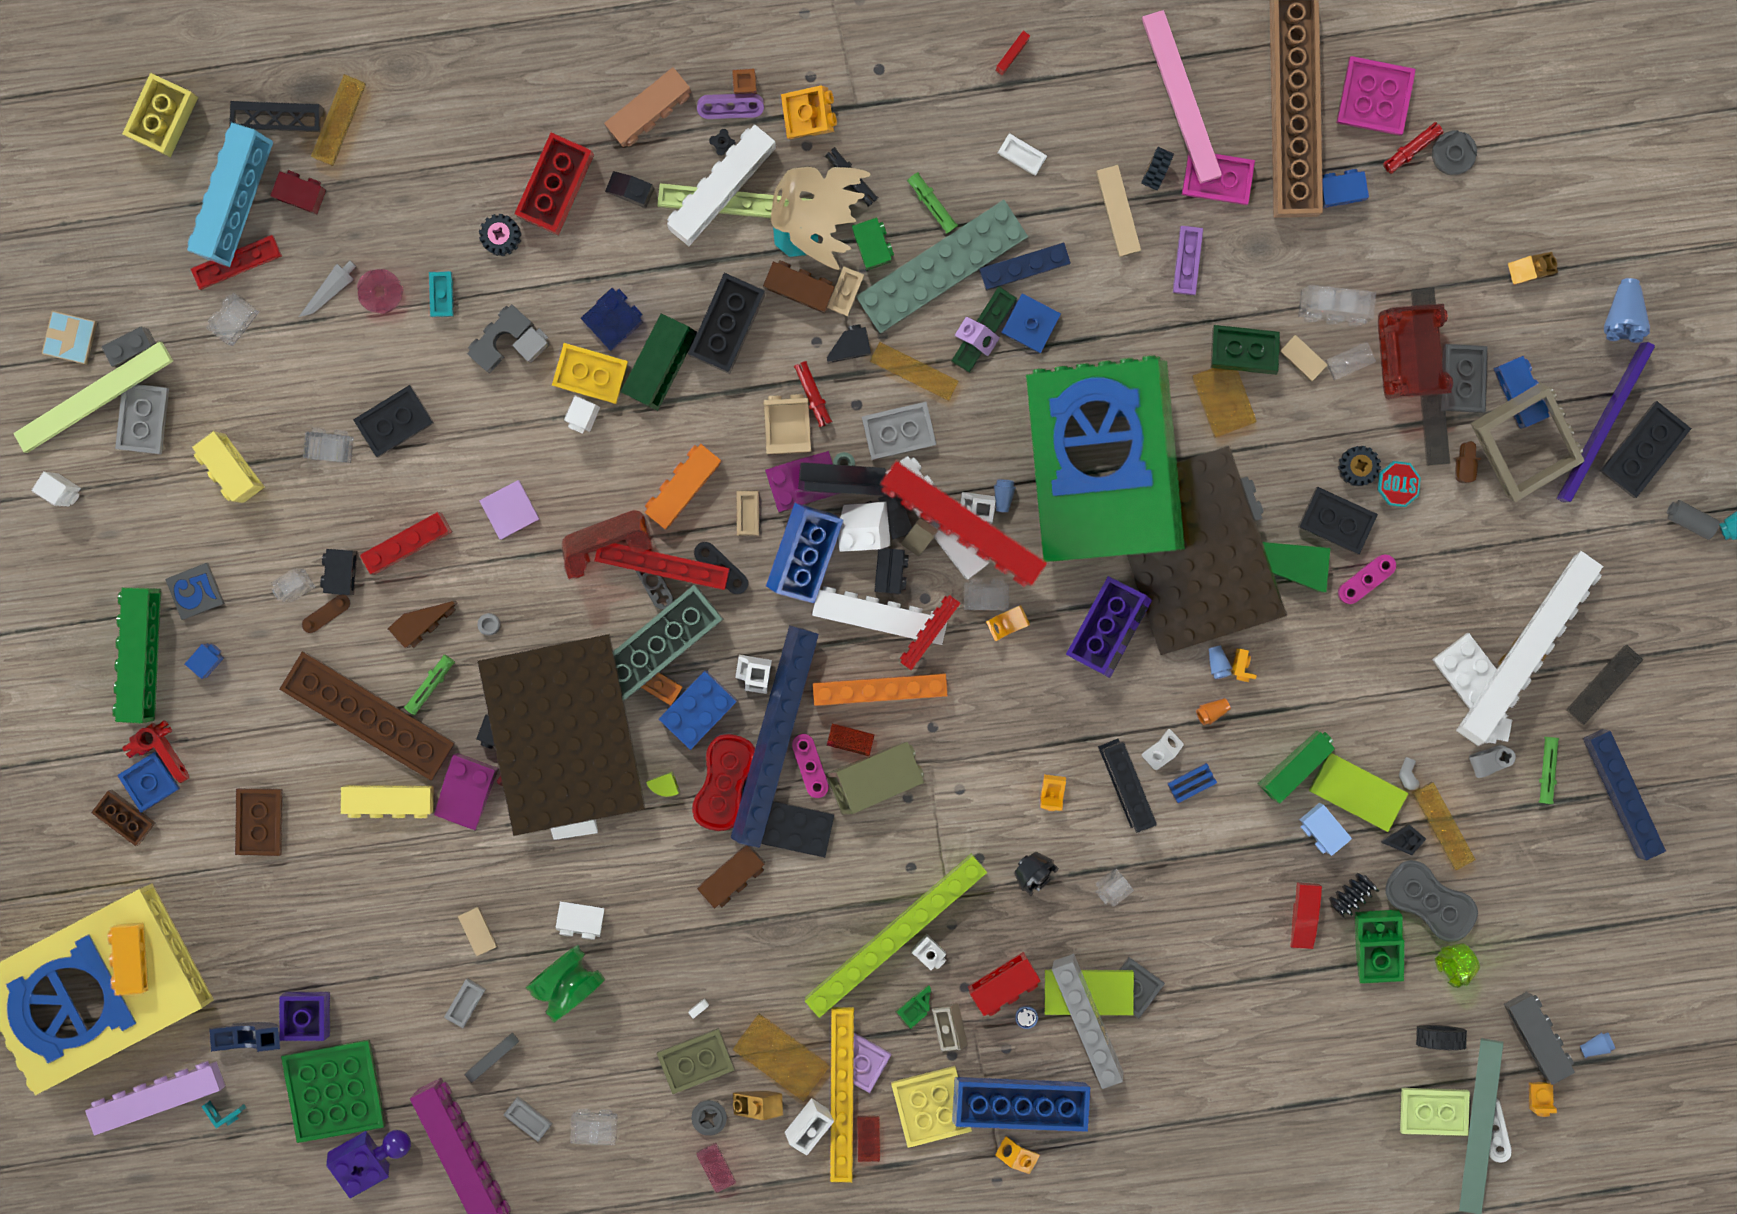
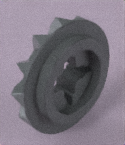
M709 1099L700 1102L693 1109L691 1120L694 1128L699 1133L711 1136L719 1133L724 1128L727 1115L725 1108L719 1102ZM705 1110L709 1114H715L713 1124L709 1120L703 1121L706 1116Z

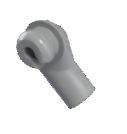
M1405 757L1399 772V778L1405 788L1417 790L1420 782L1416 780L1412 772L1416 761Z

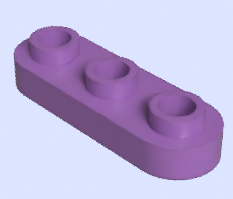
M754 93L704 95L697 103V112L705 119L754 118L760 116L764 110L762 97Z

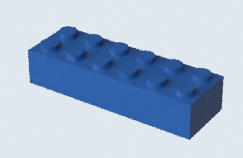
M955 1077L952 1122L956 1127L1088 1132L1090 1086L1085 1082Z

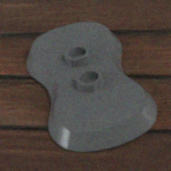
M1409 860L1401 863L1395 868L1386 883L1385 891L1390 903L1400 910L1411 912L1421 917L1428 924L1432 932L1444 941L1456 942L1463 939L1476 923L1478 908L1474 900L1463 892L1452 890L1442 885L1435 878L1431 870L1421 862Z

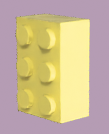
M150 73L122 134L171 158L198 100V96Z
M213 431L192 447L196 452L194 457L201 465L205 464L209 470L207 472L208 476L213 482L220 484L223 488L221 493L228 501L244 503L265 488L226 434Z

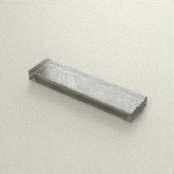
M1624 645L1566 710L1582 725H1585L1644 659L1628 645Z

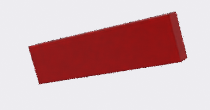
M270 235L236 249L230 267L210 260L191 268V272L198 288L202 290L282 257L275 237Z

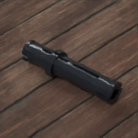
M836 147L831 149V153L836 158L830 152L824 156L834 167L852 168L851 162H847ZM861 178L860 184L850 185L856 193L864 194V197L861 199L866 203L867 207L871 206L879 198Z

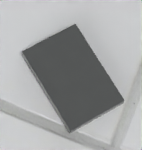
M1443 345L1441 411L1486 412L1487 346Z

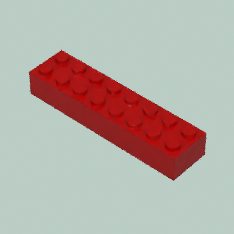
M898 461L893 464L880 484L884 487L882 492L891 498L896 495L902 499L901 505L910 511L915 508L921 512L919 517L928 523L934 521L940 525L938 530L947 536H950L952 533L958 537L957 543L966 549H969L971 546L977 550L975 555L982 560H992L996 563L994 568L1003 574L1009 572L1014 575L1012 580L1022 587H1026V585L1033 586L1047 565V562Z

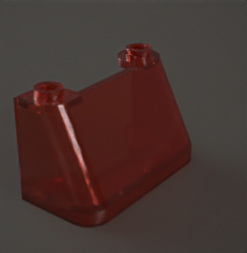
M1444 304L1392 307L1379 313L1378 333L1383 391L1387 400L1452 393L1453 378L1447 372H1443L1439 328L1443 327L1448 319Z
M632 510L565 536L562 540V553L568 579L575 580L585 576L584 572L587 564L592 562L589 552L626 539L629 548L634 552L657 549L645 515L640 511Z

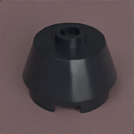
M1034 852L1029 856L1026 855L1019 861V866L1015 870L1014 875L1021 890L1026 891L1032 896L1033 890L1036 889L1039 892L1051 880L1050 874L1052 871L1056 873L1059 868L1054 864L1053 859L1039 852Z

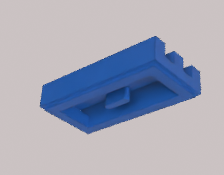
M1205 763L1167 784L1177 803H1180L1213 786L1217 781L1210 771L1208 764ZM1203 770L1206 771V774L1175 789L1174 785ZM1207 778L1210 779V781L1194 788L1193 790L1181 796L1178 795V793L1190 788L1191 786Z

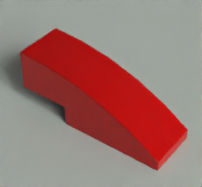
M1297 882L1296 899L1293 904L1291 948H1314L1321 904L1322 886L1320 884Z

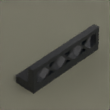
M230 101L229 128L232 122L253 130L320 132L321 117H324V108L320 104ZM236 114H248L250 116L244 124L236 123ZM259 115H270L272 117L266 125L260 124L256 120ZM281 116H293L295 118L289 125H282L278 120ZM303 117H315L314 126H305L300 120Z

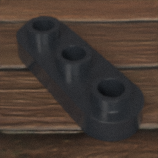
M701 542L695 547L694 556L697 561L717 566L724 564L726 568H730L726 588L731 593L742 594L747 590L749 585L748 578L713 544ZM705 548L710 551L708 557H703L701 554ZM735 579H740L742 582L739 588L733 584Z

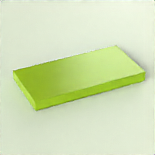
M1333 753L1324 760L1309 789L1310 792L1387 832H1389L1408 795L1404 790Z
M1045 970V1015H1071L1053 971ZM1081 970L1100 1015H1133V970Z

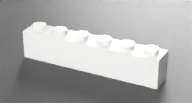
M756 125L743 132L740 137L741 141L736 146L732 145L728 149L726 158L722 162L718 161L713 166L710 176L708 178L704 177L698 183V189L693 195L689 194L682 202L683 206L679 211L675 210L669 216L668 229L686 245L690 246L776 149L775 141Z
M823 586V590H819L812 616L913 639L918 638L916 635L920 629L924 630L926 627L924 624L928 618L932 619L934 616L932 614L933 611L928 615L922 613V608L910 606L909 610L900 608V603L888 601L887 605L880 604L879 599L866 596V600L858 599V594L845 591L844 595L837 594L836 589ZM947 623L932 643L942 645Z

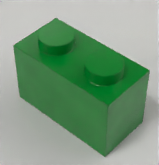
M876 217L852 226L866 271L891 263V256H894L891 244H886L883 235H886L887 232L883 222L879 223Z

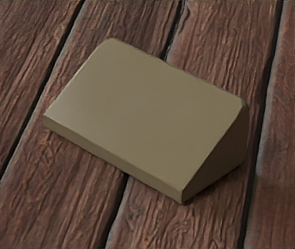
M954 1003L933 1008L932 1012L941 1052L961 1050L966 1047L967 1039L959 1004Z

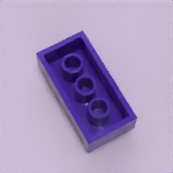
M1108 576L1066 655L1111 678L1152 600L1139 591Z

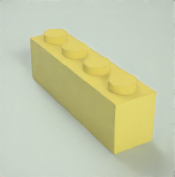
M345 785L341 787V814H347L348 818H360L361 814H370V818H383V814H392V818H405V814H414V818H427V814L434 812V786Z

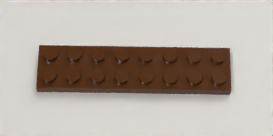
M304 651L299 655L279 689L430 781L434 779L456 743Z

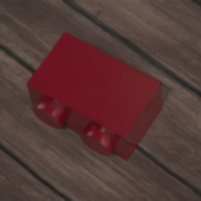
M287 170V173L279 171L270 196L278 201L317 215L326 189L320 186L321 182L315 179L308 178L306 181L300 179V174Z

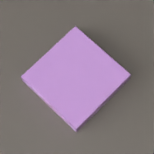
M520 480L479 500L500 540L540 520Z
M854 1033L853 1084L870 1093L890 1059L891 1053Z

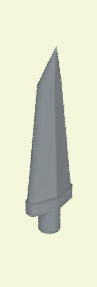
M350 260L343 268L336 264L299 317L314 314L339 291L351 283L354 278L350 273L356 265Z

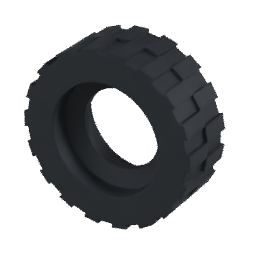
M1442 1025L1417 1026V1046L1436 1050L1466 1049V1029Z

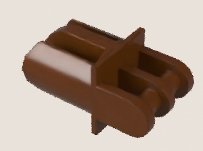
M1473 441L1464 442L1460 445L1459 457L1453 458L1456 459L1455 476L1459 483H1470L1476 480L1478 460H1481V458H1476V444Z

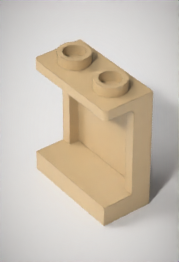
M803 394L790 395V399H782L781 396H768V400H764L766 454L811 453L808 398H804Z

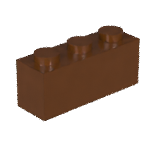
M781 260L778 263L772 262L763 284V288L824 314L835 289L830 280L822 277L819 280L812 278V273L803 269H799V272L791 269V264Z
M745 845L702 882L697 889L714 909L718 905L722 908L731 900L729 896L735 890L737 893L741 892L748 885L746 881L751 876L756 878L764 871L765 861L752 846Z

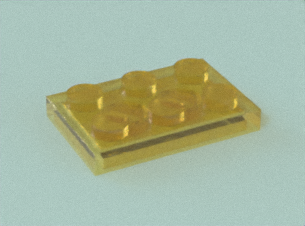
M1211 368L1191 376L1214 438L1257 422L1238 371Z

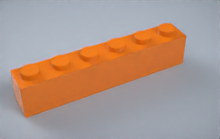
M946 674L813 682L814 706L947 696Z

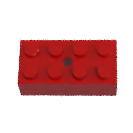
M550 132L514 214L519 219L559 236L593 160L594 153L592 150ZM558 182L559 186L552 189V184Z

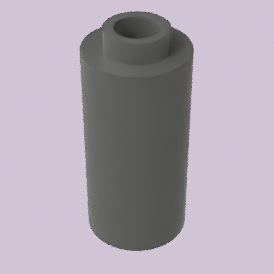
M1678 500L1676 503L1672 502L1667 509L1669 520L1707 540L1714 536L1720 525L1719 520L1681 500Z

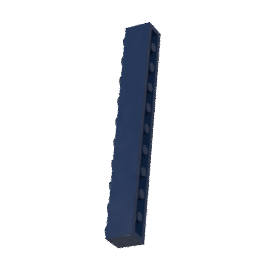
M789 625L731 834V839L740 844L757 848L761 846L818 640V633Z

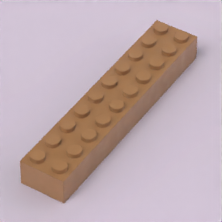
M1269 0L1273 218L1318 217L1323 213L1319 0Z

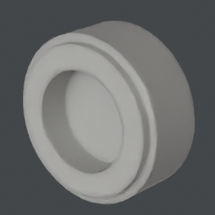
M487 613L479 618L477 625L482 634L489 636L499 631L501 622L495 614Z

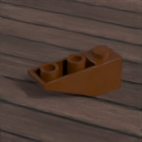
M450 601L405 613L388 630L404 648H410L411 646L415 648L424 640L422 636L427 631L432 633L439 627L438 621L443 617L447 619L456 611L454 607L458 602Z

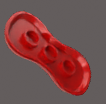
M732 734L720 735L710 743L707 749L706 780L692 805L695 821L706 829L726 831L734 827L742 798L743 785L748 777L755 751L754 745L746 738Z

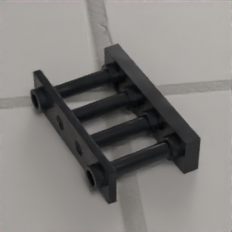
M1119 738L1099 745L1098 749L1130 828L1134 827L1135 832L1139 833L1157 826L1124 741L1120 742Z

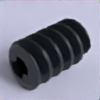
M1355 874L1357 881L1350 879L1349 884L1351 887L1343 885L1344 893L1340 891L1335 892L1338 899L1332 896L1329 898L1333 908L1345 920V913L1353 915L1352 907L1357 910L1360 909L1358 901L1366 904L1365 895L1370 898L1373 897L1370 890L1379 892V889L1366 875Z

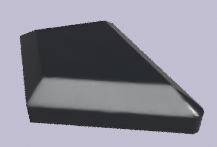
M1408 824L1381 840V843L1413 855L1426 838Z

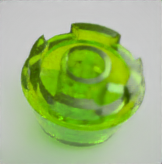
M1463 943L1442 947L1438 953L1439 955L1435 957V963L1439 972L1444 971L1450 979L1448 983L1455 988L1469 985L1480 970V964L1475 953Z

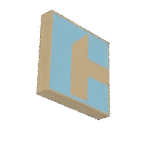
M52 311L42 354L87 365L97 322Z

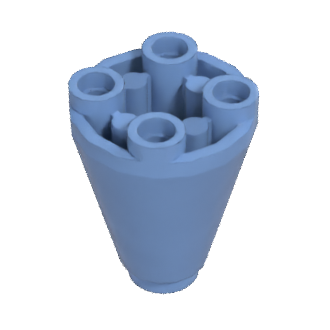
M1634 278L1621 280L1604 324V333L1607 334V340L1629 339L1630 342L1639 343L1643 341V337L1650 333L1649 320L1639 280Z

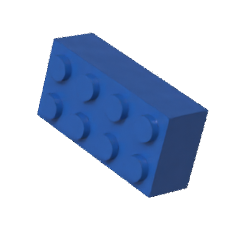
M794 503L766 587L777 594L815 604L844 520L832 513Z

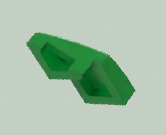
M929 985L924 987L896 1011V1014L909 1029H912L922 1020L930 1010L929 997L931 987Z

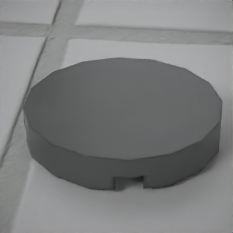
M1457 130L1446 132L1435 141L1432 147L1434 165L1447 175L1465 173L1475 163L1477 147L1472 137L1465 132Z

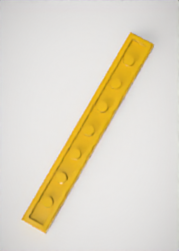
M832 1007L831 1116L834 1122L831 1125L830 1182L853 1181L854 1007Z

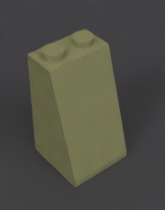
M901 742L826 773L841 814L857 813L923 784L924 773L914 759L916 754L912 745H909L908 742Z

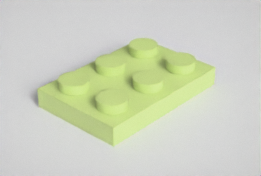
M1402 1088L1400 1132L1402 1134L1468 1136L1470 1091Z

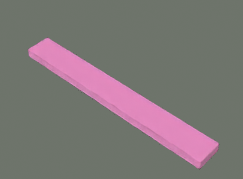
M1162 10L1143 16L1142 21L1199 183L1219 178L1222 174L1165 12Z

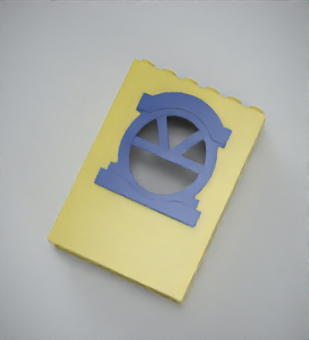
M153 884L136 890L0 962V1032H2L6 1039L7 1049L13 1052L16 1058L18 1069L24 1073L28 1088L35 1095L214 1001ZM144 923L148 990L141 994L115 996V990H112L111 977L114 976L113 967L109 963L112 945L108 943V932L115 925ZM62 968L81 969L91 974L99 982L104 994V1007L100 1018L90 1030H87L56 970ZM44 976H48L58 996L34 995L33 990ZM30 1004L63 1005L46 1032H43L36 1025L30 1012ZM67 1015H69L78 1032V1036L72 1038L56 1037L55 1034Z

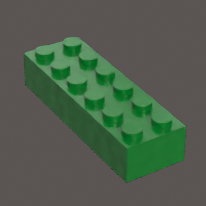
M121 587V592L118 594L120 614L117 616L119 636L116 638L118 659L115 660L114 665L115 672H117V681H115L113 687L114 694H116V703L113 705L112 714L115 717V722L155 721L161 589Z

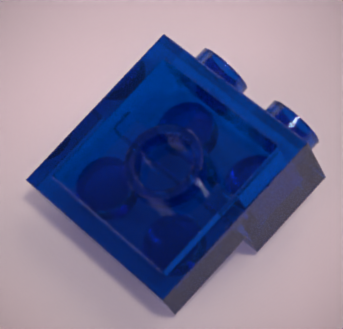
M613 287L581 317L583 322L610 351L615 349L643 323L640 318L643 314L635 305L630 307L625 302L628 297L620 289L615 291Z

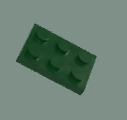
M1214 325L1212 328L1210 368L1277 375L1279 371L1280 332Z

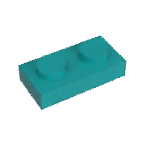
M429 272L430 317H454L453 272Z

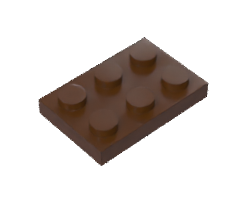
M236 789L235 855H282L283 789Z

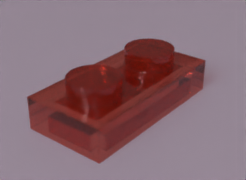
M832 723L826 746L870 756L875 734Z
M879 1115L857 1116L858 1162H880Z

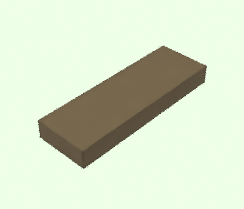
M919 518L901 545L919 557L934 538L938 529L924 519Z

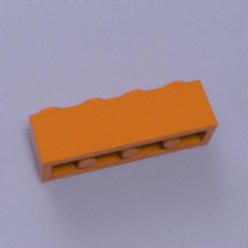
M702 444L698 447L694 445L687 453V456H689L688 460L684 464L680 462L673 471L675 476L670 481L666 479L659 488L661 493L657 498L652 497L645 505L647 510L644 513L666 530L723 462Z

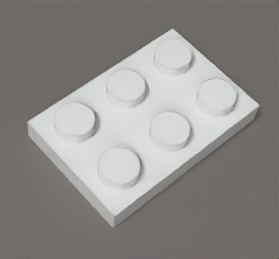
M1466 633L1432 659L1469 709L1474 705L1497 671L1469 633Z

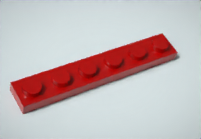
M604 540L598 541L594 560L599 563L722 590L726 589L730 568Z

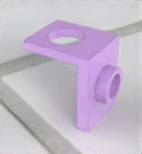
M968 317L964 319L955 334L957 338L975 346L987 356H989L1000 339L985 325ZM990 336V344L987 347H983L984 338Z

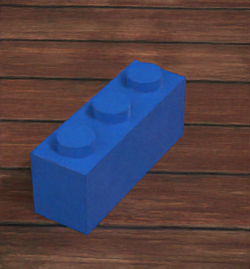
M1524 356L1493 368L1507 401L1538 384V381L1533 379L1530 372L1532 371L1531 364ZM1541 399L1517 413L1514 417L1521 429L1550 417L1545 401Z

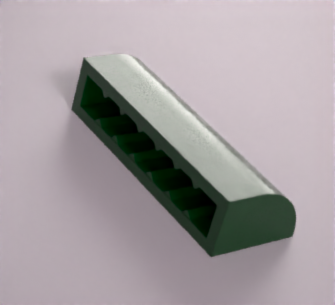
M661 313L621 393L658 411L692 346L697 331Z

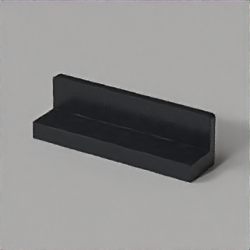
M800 463L798 489L888 496L882 492L884 487L880 485L886 476L885 468Z

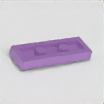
M1180 226L1172 293L1196 294L1203 228Z

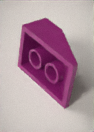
M829 451L765 470L778 513L793 509L794 503L806 505L841 494L798 489L800 463L833 464Z
M459 753L454 754L443 782L434 815L476 830L499 768Z

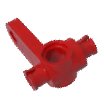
M163 720L158 725L151 723L129 737L130 743L122 747L124 752L129 751L126 753L129 758H132L137 753L143 756L155 748L177 782L182 783L189 779L186 768L165 737V735L172 732L171 727H166L169 725L167 721ZM147 732L151 733L153 736V742L151 744H149L145 740V735Z

